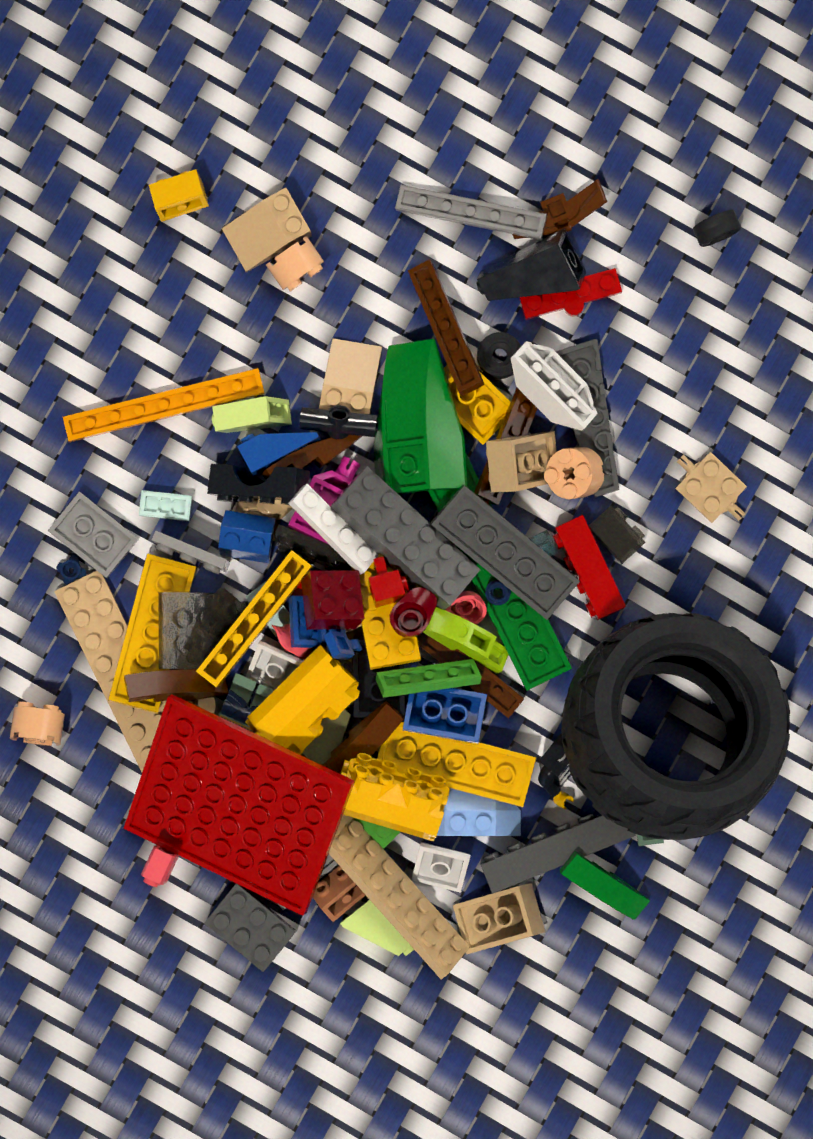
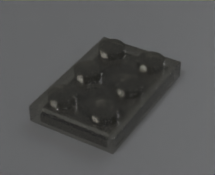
M280 524L278 525L275 532L274 545L278 547L277 549L280 552L288 555L292 550L297 555L302 556L301 558L309 564L314 565L316 562L324 565V569L327 571H346L348 563L330 545Z

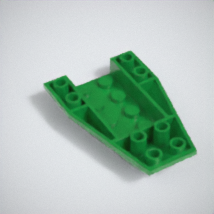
M435 339L388 346L378 411L377 434L373 448L375 474L399 496L402 493L435 489L444 491L459 489L463 484L467 486L464 435Z

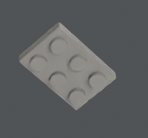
M78 492L48 529V532L106 578L111 575L139 540L81 492Z
M155 531L152 541L157 544L156 548L159 551L169 555L177 552L182 560L196 565L197 561L204 563L203 567L219 575L220 570L227 572L230 565L227 559L158 531Z

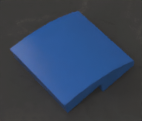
M291 596L289 598L291 647L317 648L320 645L326 647L327 644L323 635L329 631L346 633L345 629L307 630L303 596Z

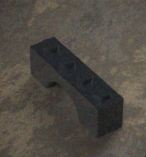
M211 464L207 494L217 496V501L232 502V498H238V502L253 503V499H260L259 503L275 504V500H281V504L289 505L288 503L305 484L309 485L310 471L294 467H275L265 482L254 486L250 482L245 468L229 464Z

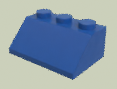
M455 688L409 694L403 731L478 744L487 694Z

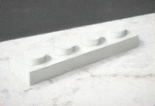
M308 484L303 485L288 503L355 571H359V575L363 574L373 563V559L377 558L378 554Z

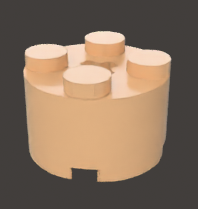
M308 237L303 238L305 242L303 245L297 242L276 256L275 261L277 263L273 266L270 262L266 264L282 290L288 288L291 292L302 284L300 280L307 274L312 277L323 269L321 264L324 260Z
M585 447L561 449L554 453L548 461L544 479L550 489L561 498L576 499L587 497L596 493L602 486L604 481L603 463L600 456L592 449Z
M18 702V707H14L10 739L17 741L18 736L24 738V743L52 746V741H54L57 746L61 745L65 714L61 713L62 710H59V707L54 705H44L42 709L34 707L33 703Z

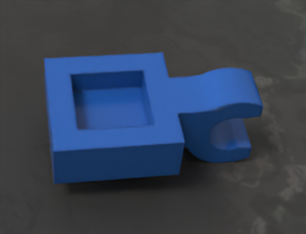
M329 631L323 635L327 644V651L332 658L348 660L355 655L353 651L362 650L359 640H349L344 632Z

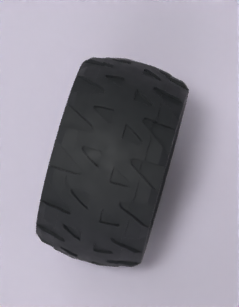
M657 614L630 622L614 633H611L592 650L580 665L570 683L564 703L561 728L563 749L569 762V771L577 787L593 802L592 806L606 819L628 828L627 831L649 838L663 840L694 839L717 833L731 826L754 809L768 794L779 775L786 757L790 739V708L787 694L782 692L778 673L773 663L766 654L762 655L750 638L733 626L727 627L710 616L701 614ZM651 674H670L691 681L711 697L723 717L727 733L726 755L716 776L700 781L671 779L648 767L636 755L627 740L622 723V702L629 682Z

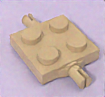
M711 452L695 465L684 454L677 463L687 473L684 480L675 489L711 523L720 514L727 511L739 521L746 513L735 502L747 486Z

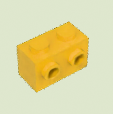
M196 169L184 171L180 175L168 179H160L156 183L149 185L154 207L161 222L209 206L203 182Z

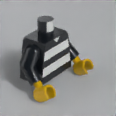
M561 733L539 760L540 773L538 781L554 797L553 802L567 810L564 806L565 800L568 799L573 802L574 799L571 795L561 791V787L571 776L569 762L563 749Z

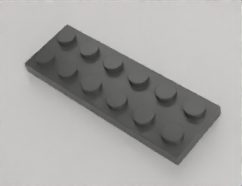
M464 484L431 521L433 527L546 620L580 582L578 578Z

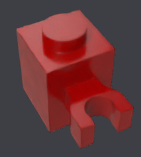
M383 556L373 559L377 576L369 577L368 585L375 608L398 602L405 596V592L409 591L405 576L400 577L399 570L388 572Z

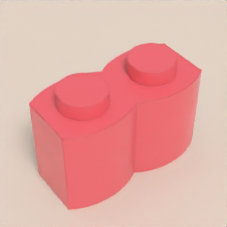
M158 845L154 846L141 873V876L145 877L143 882L156 888L167 883L179 855Z

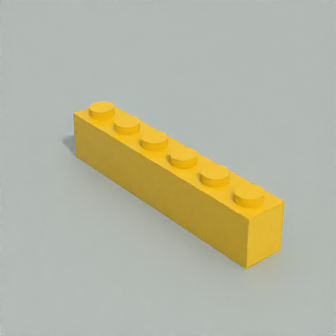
M291 550L196 672L215 687H219L313 567Z

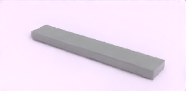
M400 185L395 206L396 211L542 240L547 220V214L406 185Z

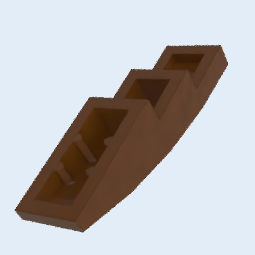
M349 435L344 439H334L331 437L310 444L267 468L262 475L267 480L275 467L303 469L313 461L320 469L357 442L362 436Z
M197 669L151 671L124 675L129 702L153 699V702L166 701L171 694L186 701L228 695L226 679L223 680L219 687H215L197 673Z
M387 701L384 702L349 731V737L331 751V758L322 765L341 774L344 760L350 761V759L356 758L359 753H366L372 756L404 720V716Z

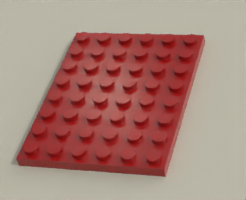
M171 694L166 700L123 829L304 916L308 911L355 781Z

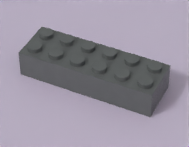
M368 466L352 480L330 506L379 557H384L385 563L394 571L399 570L400 576H405L410 586L413 588L422 587L431 591L437 597V608L445 610L451 606L481 570Z
M590 813L578 818L579 823L570 827V824L566 823L554 828V834L546 836V833H541L531 837L532 843L524 846L522 842L507 847L508 852L500 856L498 852L483 857L485 862L480 863L493 894L564 865L574 851H577L582 856H587L634 837L636 834L627 831L628 828L606 819L603 815L594 817Z

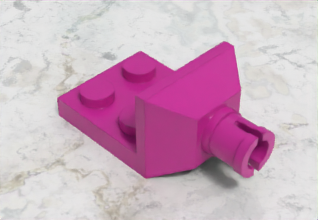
M343 456L335 472L331 470L314 475L309 484L329 506L352 482L357 470L360 468V464L353 460L349 469L346 470L351 458ZM296 511L294 512L288 527L332 548Z

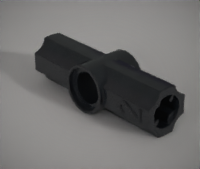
M341 405L333 406L329 410L302 407L299 427L303 430L328 432V435L334 439H344L349 435L376 437L378 416L351 413L347 407Z

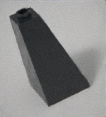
M564 228L481 270L476 284L479 292L482 295L485 294L488 301L569 292L581 288L586 270Z

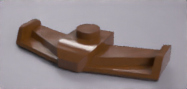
M599 178L568 201H566L564 193L540 202L543 211H539V213L547 214L543 235L554 234L564 228L566 232L571 231L573 226L608 202ZM512 234L514 239L528 238Z

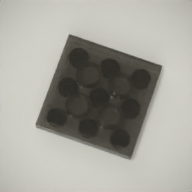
M158 592L159 669H198L233 625V593Z

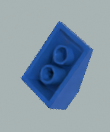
M317 432L259 434L257 436L250 434L240 440L241 444L237 447L253 477L256 478L287 455L310 444L319 442L320 438Z

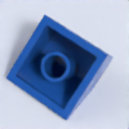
M225 510L220 529L218 547L220 555L270 564L276 518Z

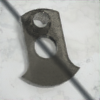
M219 588L215 593L208 592L204 599L205 606L226 622L229 627L234 624L249 605L248 601L240 602L225 588ZM229 603H231L233 609L230 616L227 612Z

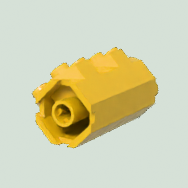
M320 645L247 717L248 719L245 722L255 734L301 755L304 749L322 734V719H337L341 712L359 697L360 691L357 689L359 682L337 659L332 658L325 647Z
M359 753L356 758L350 759V761L344 760L341 774L354 780L355 783L343 815L434 841L449 795V788L445 785L446 779L439 775L432 776L422 773L416 768H408L406 773L400 774L396 771L397 765L394 762L378 760L366 753Z

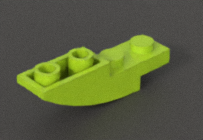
M436 607L428 627L423 632L450 650H460L494 673H501L504 668L508 652L503 645L495 641L497 636L462 617Z

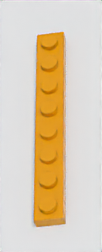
M259 368L64 416L63 421L68 441L73 442L262 395L265 392Z

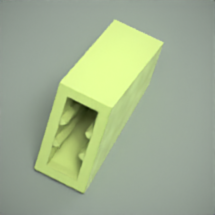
M264 396L212 406V423L216 432L230 433L292 425L289 400Z
M370 899L340 923L343 928L397 956L402 953L407 956L414 950Z

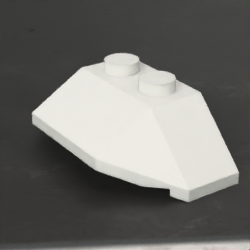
M526 341L511 357L516 387L552 423L582 431L597 415L588 384L552 348Z

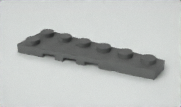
M594 339L555 352L588 384L593 405L597 411V415L585 429L581 431L572 428L578 447L592 449L602 460L604 481L600 489L594 493L596 498L618 491L619 482L598 341Z

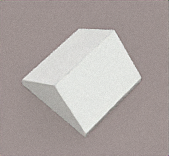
M259 641L246 678L275 690L304 660L263 641Z
M421 842L412 881L461 893L471 855Z

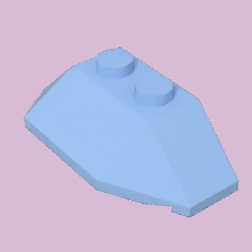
M449 788L448 800L444 806V815L437 836H521V810L517 806Z

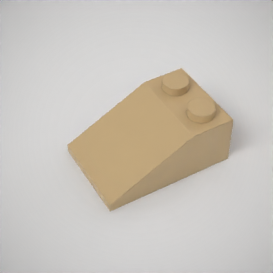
M287 188L262 200L222 228L246 272L281 254L295 243H301L303 238L312 237L307 223Z
M333 338L319 409L329 410L333 406L341 405L347 407L351 413L371 414L382 347Z
M555 431L501 438L486 442L491 492H516L548 484L544 479V473L548 461L556 453Z
M532 883L453 905L461 937L469 948L466 951V955L545 932Z

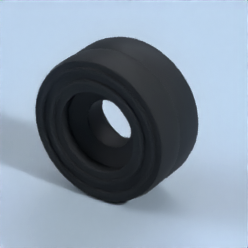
M734 210L715 214L693 227L694 234L701 247L710 246L725 240L742 229Z
M496 332L486 336L481 341L477 351V361L480 369L487 376L494 379H505L512 376L514 373L511 357L521 345L515 337L508 333ZM496 349H503L507 353V359L504 362L499 363L493 359L492 354Z

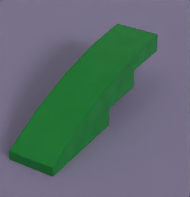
M574 851L559 870L563 876L633 920L638 917L650 902L649 898L611 871L609 873L577 851Z

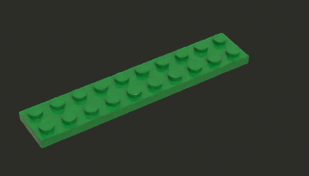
M465 452L467 486L471 491L475 492L479 479ZM459 489L446 491L428 490L438 513ZM455 545L481 569L472 579V582L486 605V610L525 690L528 691L571 670L572 667L549 620H546L512 591L509 600L505 604L499 606L491 604L485 596V590L490 582L498 579ZM496 588L493 590V595L499 598L503 595V592L500 588Z

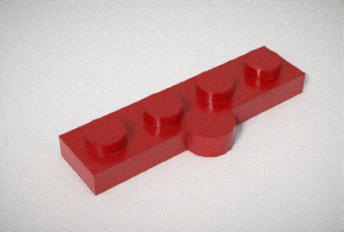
M616 268L585 276L581 288L576 291L519 297L525 320L564 310L569 316L575 317L582 313L584 303L622 294V289Z

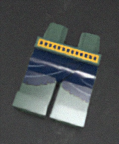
M236 673L219 717L255 733L245 721L274 690L259 684L251 705L248 706L258 683Z

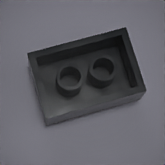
M365 640L359 641L362 650L353 651L355 654L353 656V677L359 682L357 689L360 691L359 697L354 701V718H366L386 701L405 717V695L383 698L376 682L377 672L404 669V664L370 670Z

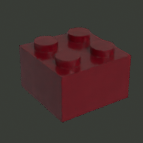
M309 571L301 581L307 630L356 629L365 619L359 571Z

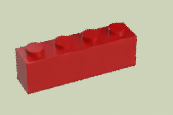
M581 515L555 527L556 534L552 535L558 549L562 547L567 557L563 558L567 569L569 572L574 571L580 581L576 588L579 594L584 593L588 600L585 607L590 617L595 616L598 621L626 607L624 600L584 516Z

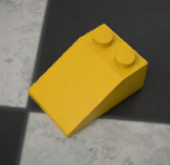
M446 365L444 371L460 425L484 445L501 427L511 402L481 372L480 374L485 385L462 396L458 392L448 365Z

